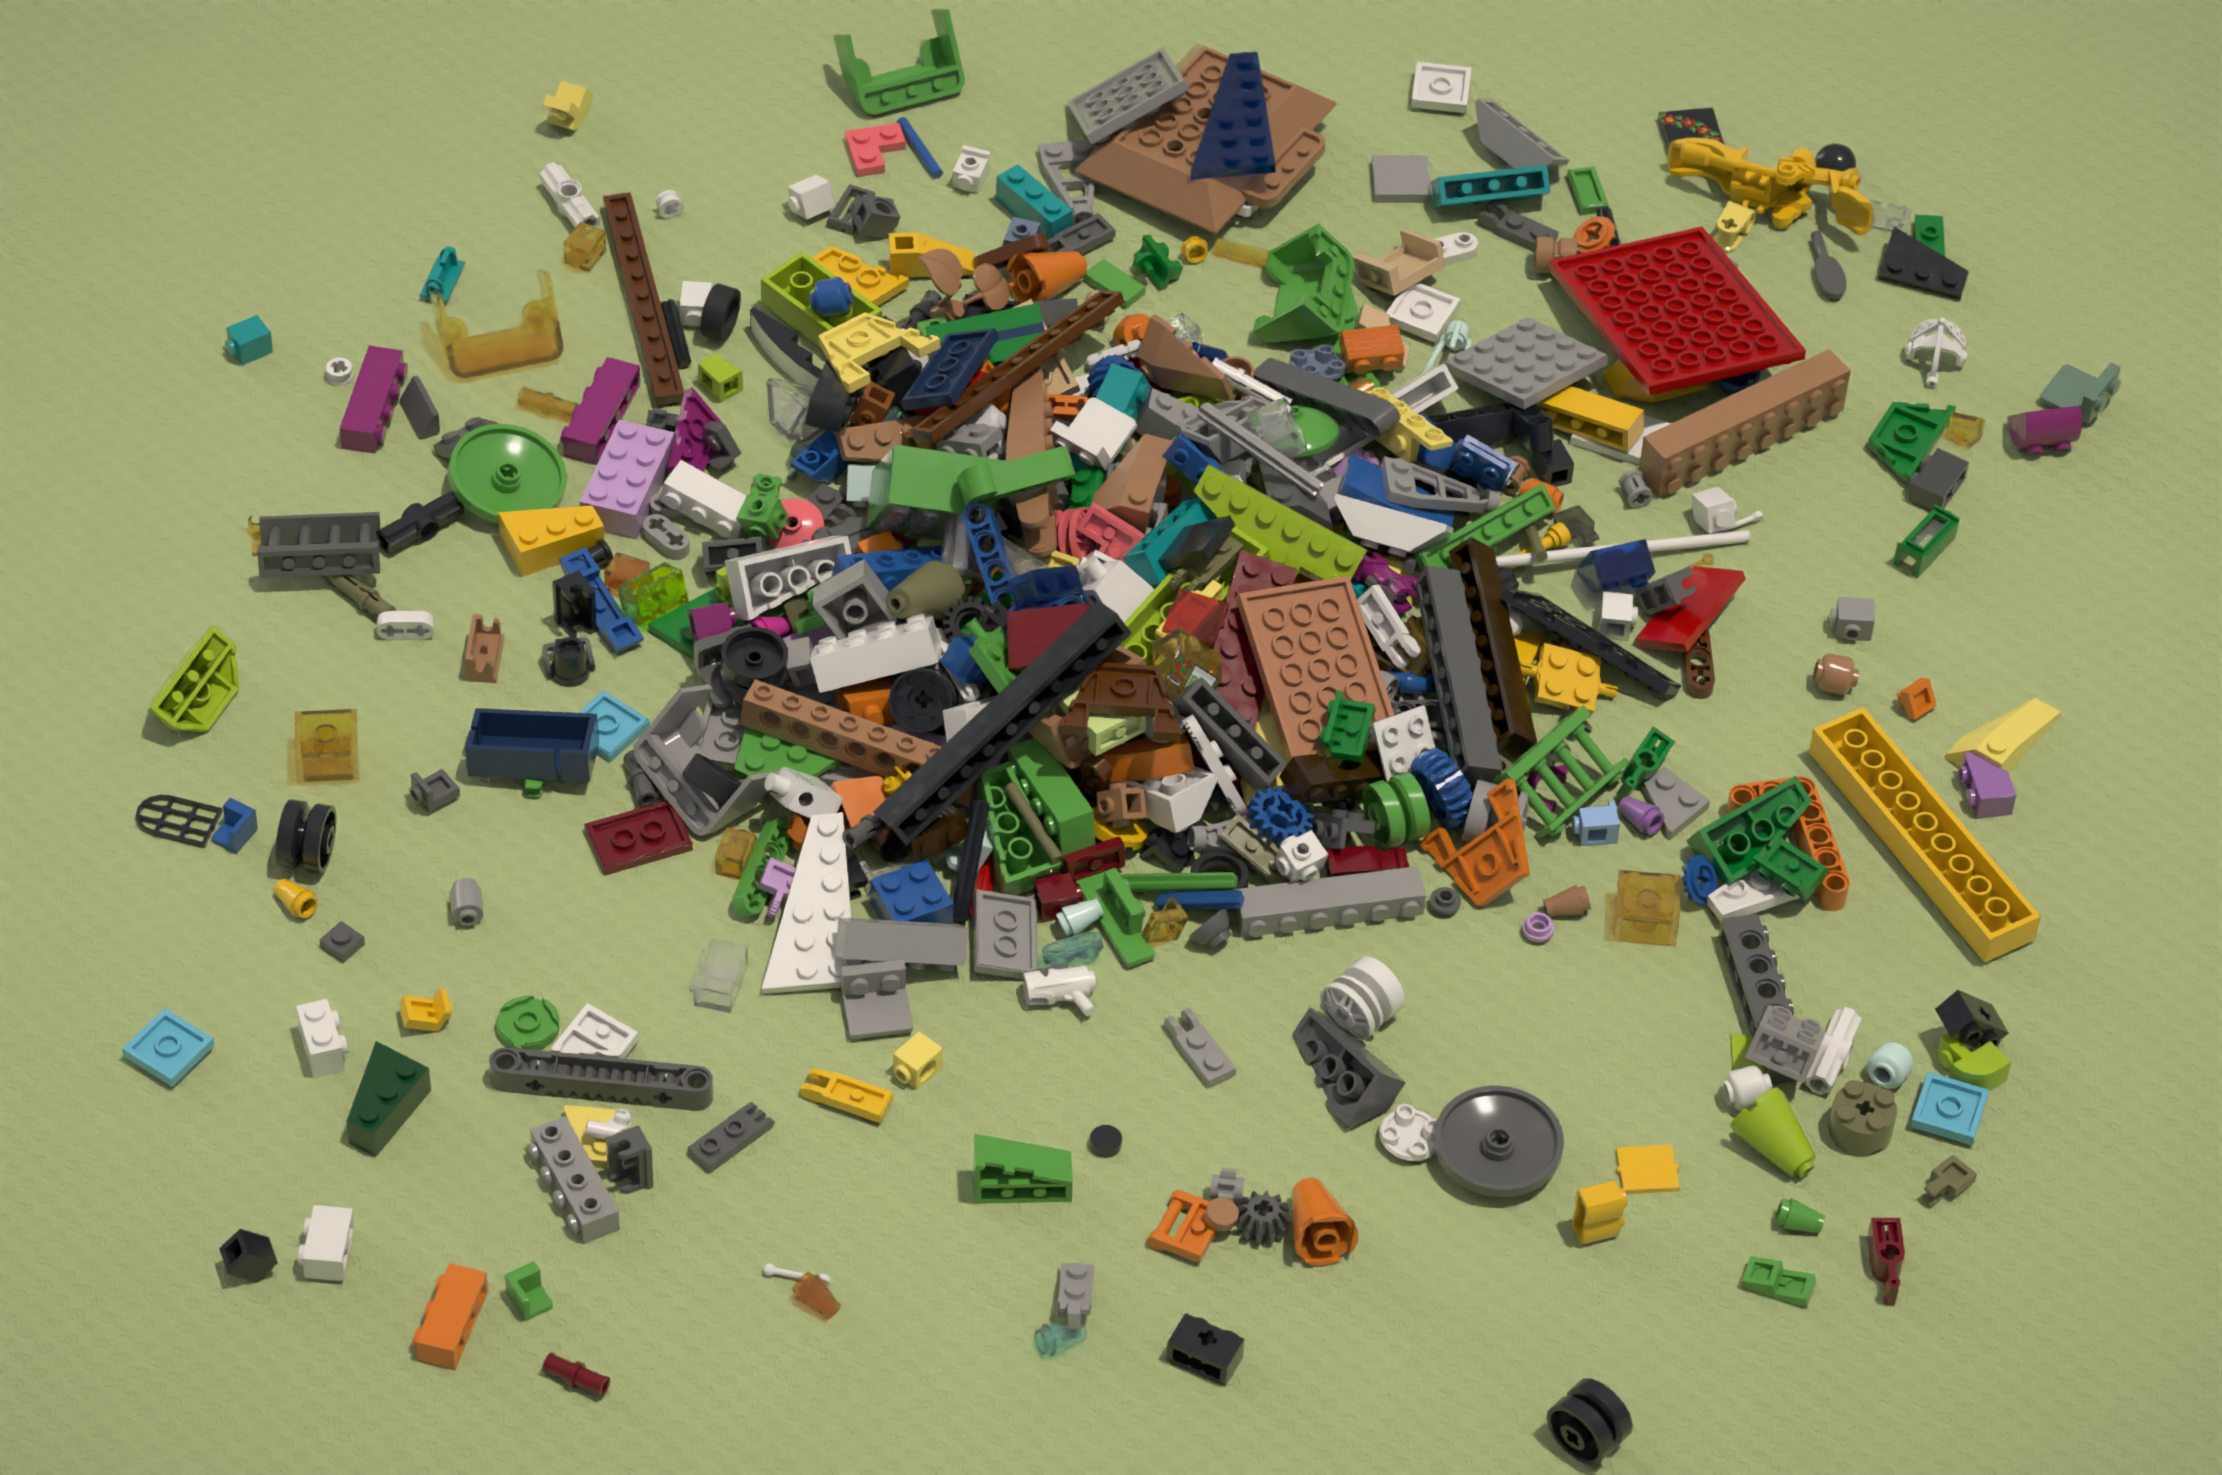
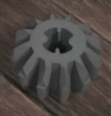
M1253 1190L1250 1198L1242 1197L1240 1206H1238L1239 1216L1236 1228L1239 1233H1244L1245 1240L1248 1241L1254 1238L1259 1246L1262 1240H1266L1272 1245L1275 1238L1283 1239L1286 1229L1290 1226L1288 1203L1281 1202L1280 1194L1271 1197L1268 1190L1263 1195H1259Z

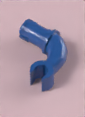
M1394 667L1389 672L1399 678L1398 689H1400L1402 694L1406 692L1423 694L1429 691L1437 692L1432 669H1426L1424 677L1413 675V672L1410 670L1404 672Z

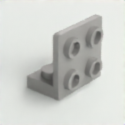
M904 959L841 966V992L851 1039L911 1033L913 1031L906 993V967Z
M1768 1005L1745 1058L1804 1084L1826 1034V1030L1821 1028V1025L1814 1020H1802L1793 1016L1792 1012L1787 1008Z

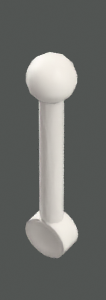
M1757 511L1749 517L1735 521V527L1711 534L1723 533L1752 521L1757 522L1764 515L1761 511Z
M771 1263L763 1267V1272L767 1276L777 1274L817 1282L821 1287H828L831 1280L827 1274L816 1276L776 1268Z

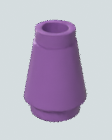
M1625 796L1619 803V812L1641 833L1652 835L1662 827L1664 814L1661 813L1659 807L1630 796Z

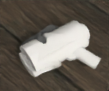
M1061 963L1023 973V991L1028 1006L1052 1005L1060 1001H1073L1085 1016H1089L1095 1011L1094 1005L1087 998L1091 995V990L1096 989L1095 975L1093 970L1088 971L1087 966L1068 967Z

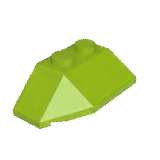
M211 625L180 660L153 696L148 711L171 730L207 732L239 689L238 666L235 657L237 653L236 644L214 625Z

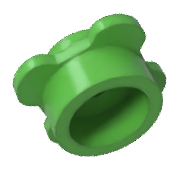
M763 474L754 476L755 484L750 489L751 494L779 496L778 488L782 485L780 477Z

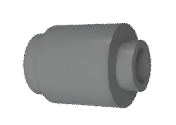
M461 878L455 881L450 890L452 919L464 926L474 925L483 918L481 888L471 878Z

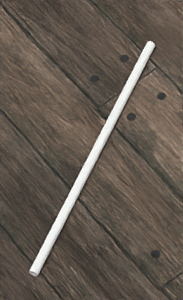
M1748 530L1546 551L1548 557L1544 562L1537 561L1534 553L1496 556L1498 568L1743 543L1750 541V533ZM1416 565L1413 573H1409L1410 577H1419L1422 574L1418 565Z

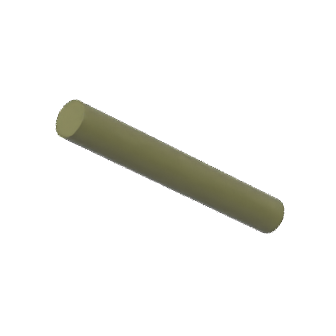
M1531 523L1523 529L1537 561L1544 562L1548 555L1534 523Z
M1016 783L1008 784L1004 788L1052 863L1059 862L1063 855Z

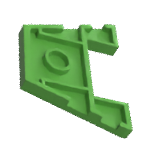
M746 727L734 767V777L742 780L746 779L749 775L777 770L780 772L783 767L818 777L825 771H832L840 766V760Z

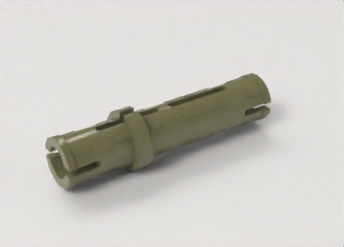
M351 575L322 576V578L355 600L359 608L365 612H370L378 617L383 612L396 610L394 606L380 597L379 592L373 588H367Z

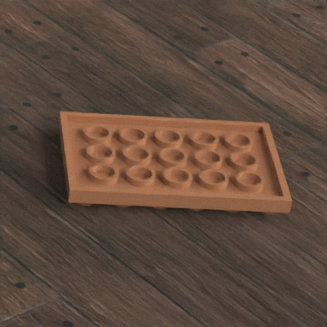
M1349 576L1238 594L1235 599L1288 763L1293 756L1317 754L1321 759H1329V757H1326L1324 745L1320 744V733L1322 727H1327L1328 703L1330 700L1335 699L1337 690L1344 692L1346 700L1375 704L1376 712L1373 723L1394 716ZM1367 742L1365 751L1378 750L1377 744Z

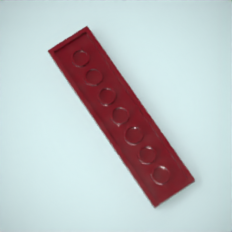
M1240 550L1235 561L1206 671L1219 679L1215 683L1214 690L1255 730L1265 689L1235 598L1239 593L1293 585L1297 569ZM1192 732L1189 733L1187 739L1190 743L1194 766L1210 772L1190 736ZM1222 757L1219 758L1223 766L1227 764ZM1230 766L1237 778L1232 782L1237 790L1242 777Z

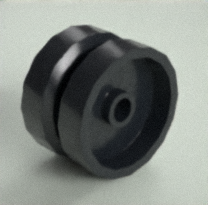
M746 627L736 630L729 635L723 643L721 650L720 685L725 694L734 701L743 704V699L755 679L784 690L788 666V647L784 640L774 631L762 627Z
M289 799L286 802L280 817L276 838L275 854L278 866L295 869L302 862L306 871L325 872L332 855L336 835L337 816L333 805L318 803L310 810L306 801Z
M1583 1378L1567 1392L1566 1396L1558 1400L1547 1411L1546 1417L1549 1430L1557 1443L1573 1458L1587 1465H1597L1613 1451V1447L1619 1445L1632 1433L1633 1428L1631 1415L1624 1402L1614 1391L1592 1378Z

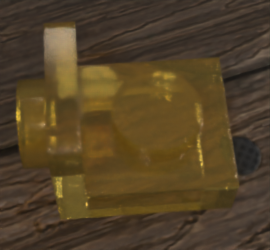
M1175 897L1168 898L1162 911L1151 913L1141 934L1146 943L1178 940L1188 920V916Z

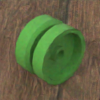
M1406 772L1390 777L1388 783L1381 780L1364 786L1362 796L1364 813L1367 820L1375 821L1373 837L1382 848L1388 849L1403 844L1405 838L1412 841L1428 836L1431 821L1425 795L1412 774Z

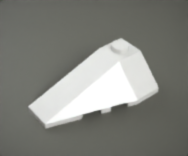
M1195 766V770L1147 780L1111 782V784L1127 783V788L1144 787L1147 817L1156 825L1178 833L1187 830L1190 825L1201 819L1218 779L1216 774Z

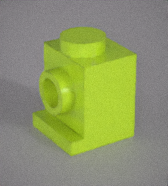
M717 353L706 357L698 363L699 384L719 403L743 391V370L740 367L734 369L729 361H725Z

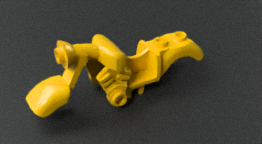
M1683 138L1672 141L1669 144L1667 166L1673 176H1701L1717 182L1726 195H1730V200L1743 203L1742 206L1758 207L1757 214H1762L1767 209L1775 207L1772 211L1771 220L1778 229L1789 228L1793 219L1798 218L1801 213H1806V210H1811L1812 200L1808 197L1807 192L1813 184L1828 186L1831 208L1836 209V222L1839 225L1848 228L1856 235H1866L1871 230L1873 206L1864 195L1857 191L1861 182L1857 168L1847 169L1843 172L1816 168L1812 152L1803 147L1795 150L1788 158L1779 157V162L1772 169L1749 162V148L1747 147L1736 150L1727 147L1719 141L1706 138Z

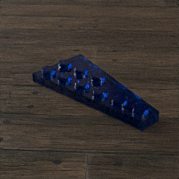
M1258 51L1231 53L1229 55L1191 169V180L1276 173Z

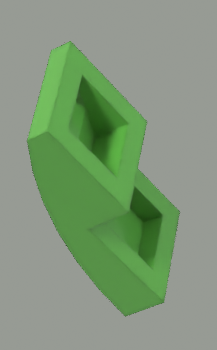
M1750 1256L1742 1279V1285L1766 1297L1808 1308L1816 1285L1815 1274L1783 1269L1782 1261Z

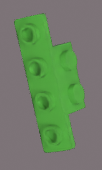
M1116 868L1076 881L1075 884L1080 885L1085 901L1098 899L1105 915L1097 920L1127 967L1140 964L1155 957V951L1142 932L1143 918L1145 917L1144 906L1140 900L1135 899L1131 893L1128 880L1125 877L1122 878Z

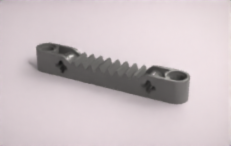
M512 1047L496 1049L489 1058L491 1084L495 1089L502 1092L543 1095L551 1091L552 1094L556 1095L559 1090H562L566 1096H569L571 1092H576L578 1097L588 1093L591 1098L595 1099L597 1094H601L605 1100L610 1095H613L617 1101H620L622 1097H627L629 1102L639 1098L645 1104L649 1101L655 1106L692 1111L704 1110L713 1101L712 1074L708 1069L701 1066Z

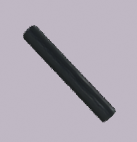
M973 800L953 898V920L958 922H966L969 918L990 803L984 800Z

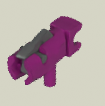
M1374 553L1372 558L1364 555L1353 577L1357 581H1363L1368 588L1372 585H1379L1397 613H1405L1411 610L1412 606L1406 598L1408 593L1412 597H1417V593L1414 590L1416 589L1415 582L1417 578L1401 576L1388 566L1389 563L1377 553Z

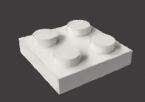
M1417 62L1411 107L1466 113L1471 67Z
M1417 282L1400 292L1386 313L1390 315V325L1398 324L1399 329L1436 343L1459 309L1461 299Z

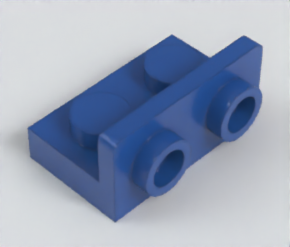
M1181 432L1162 455L1195 485L1198 484L1208 464L1225 473V470L1220 467L1215 459L1207 456L1197 447L1195 442L1185 438Z

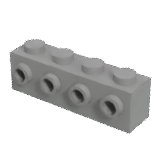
M838 918L835 955L845 959V964L848 965L864 964V960L884 962L904 959L905 967L924 969V964H935V969L952 971L954 970V965L965 966L968 928L959 924Z
M564 1116L530 1129L531 1143L527 1144L530 1157L533 1162L538 1161L540 1163L542 1178L547 1186L552 1185L554 1199L560 1210L565 1209L571 1232L573 1234L578 1233L583 1244L619 1231V1211L567 1117Z

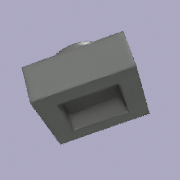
M342 921L319 939L320 948L342 963L347 961L365 945L364 936Z

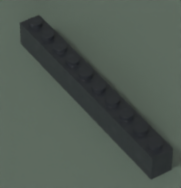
M1099 600L1092 605L873 811L886 829L907 846L1132 634L1119 615Z

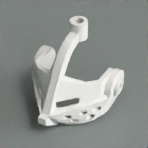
M1945 318L1930 319L1918 324L1911 331L1904 352L1907 360L1914 359L1916 350L1922 348L1935 350L1931 372L1927 374L1926 385L1928 387L1935 388L1938 385L1939 375L1937 368L1940 351L1953 353L1957 356L1955 366L1963 368L1967 359L1966 338L1962 330L1954 323L1945 320ZM1937 330V333L1925 338L1926 334ZM1943 331L1950 335V337L1953 339V342L1944 335Z

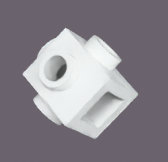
M1310 830L1297 838L1293 835L1281 842L1275 859L1276 866L1283 876H1287L1290 882H1296L1301 879L1308 881L1316 876L1319 870L1323 869L1328 853L1313 831Z

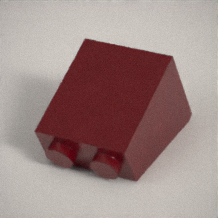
M1083 603L1007 613L1009 670L1020 674L1091 606Z

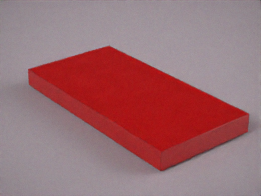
M1693 566V574L1687 579L1682 580V586L1685 589L1696 586L1695 593L1681 599L1682 603L1655 613L1635 638L1637 646L1687 653L1746 580L1744 572L1741 570Z

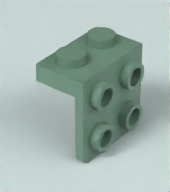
M2110 362L2102 374L2096 378L2071 365L2065 364L2041 392L2039 400L2054 409L2080 405L2082 422L2089 425L2097 413L2102 412L2108 399L2118 391L2121 380L2118 379L2121 367Z

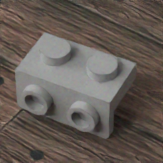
M964 422L960 427L952 429L945 434L943 440L937 442L936 446L938 451L987 458L986 452L1004 437L1001 427Z

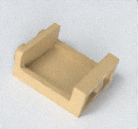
M1403 229L1400 231L1402 246L1382 258L1377 259L1364 253H1359L1353 257L1358 282L1395 296L1445 267L1443 248L1438 240Z

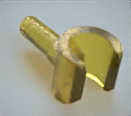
M252 516L248 518L249 535L253 540L252 555L257 556V548L260 546L261 540L260 523H253Z

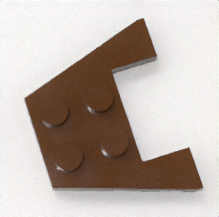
M1101 662L1086 676L1080 686L1079 694L1076 699L1071 701L1065 717H1062L1059 721V734L1087 736L1089 713L1154 717V741L1181 742L1182 730L1180 725H1177L1176 714L1173 706H1170L1168 701V693L1158 666Z

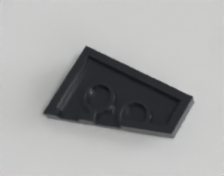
M1894 226L1878 279L1961 300L1969 271Z

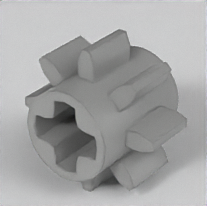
M1221 1168L1220 1175L1212 1174L1209 1199L1222 1197L1235 1202L1242 1200L1244 1178L1236 1177L1237 1169Z

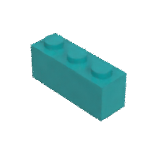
M1019 164L996 176V201L1017 218L1040 222V233L1046 234L1047 240L1072 226L1073 210Z

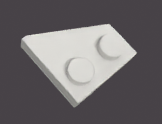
M587 1003L551 1047V1051L625 1058L640 1037L637 1031Z

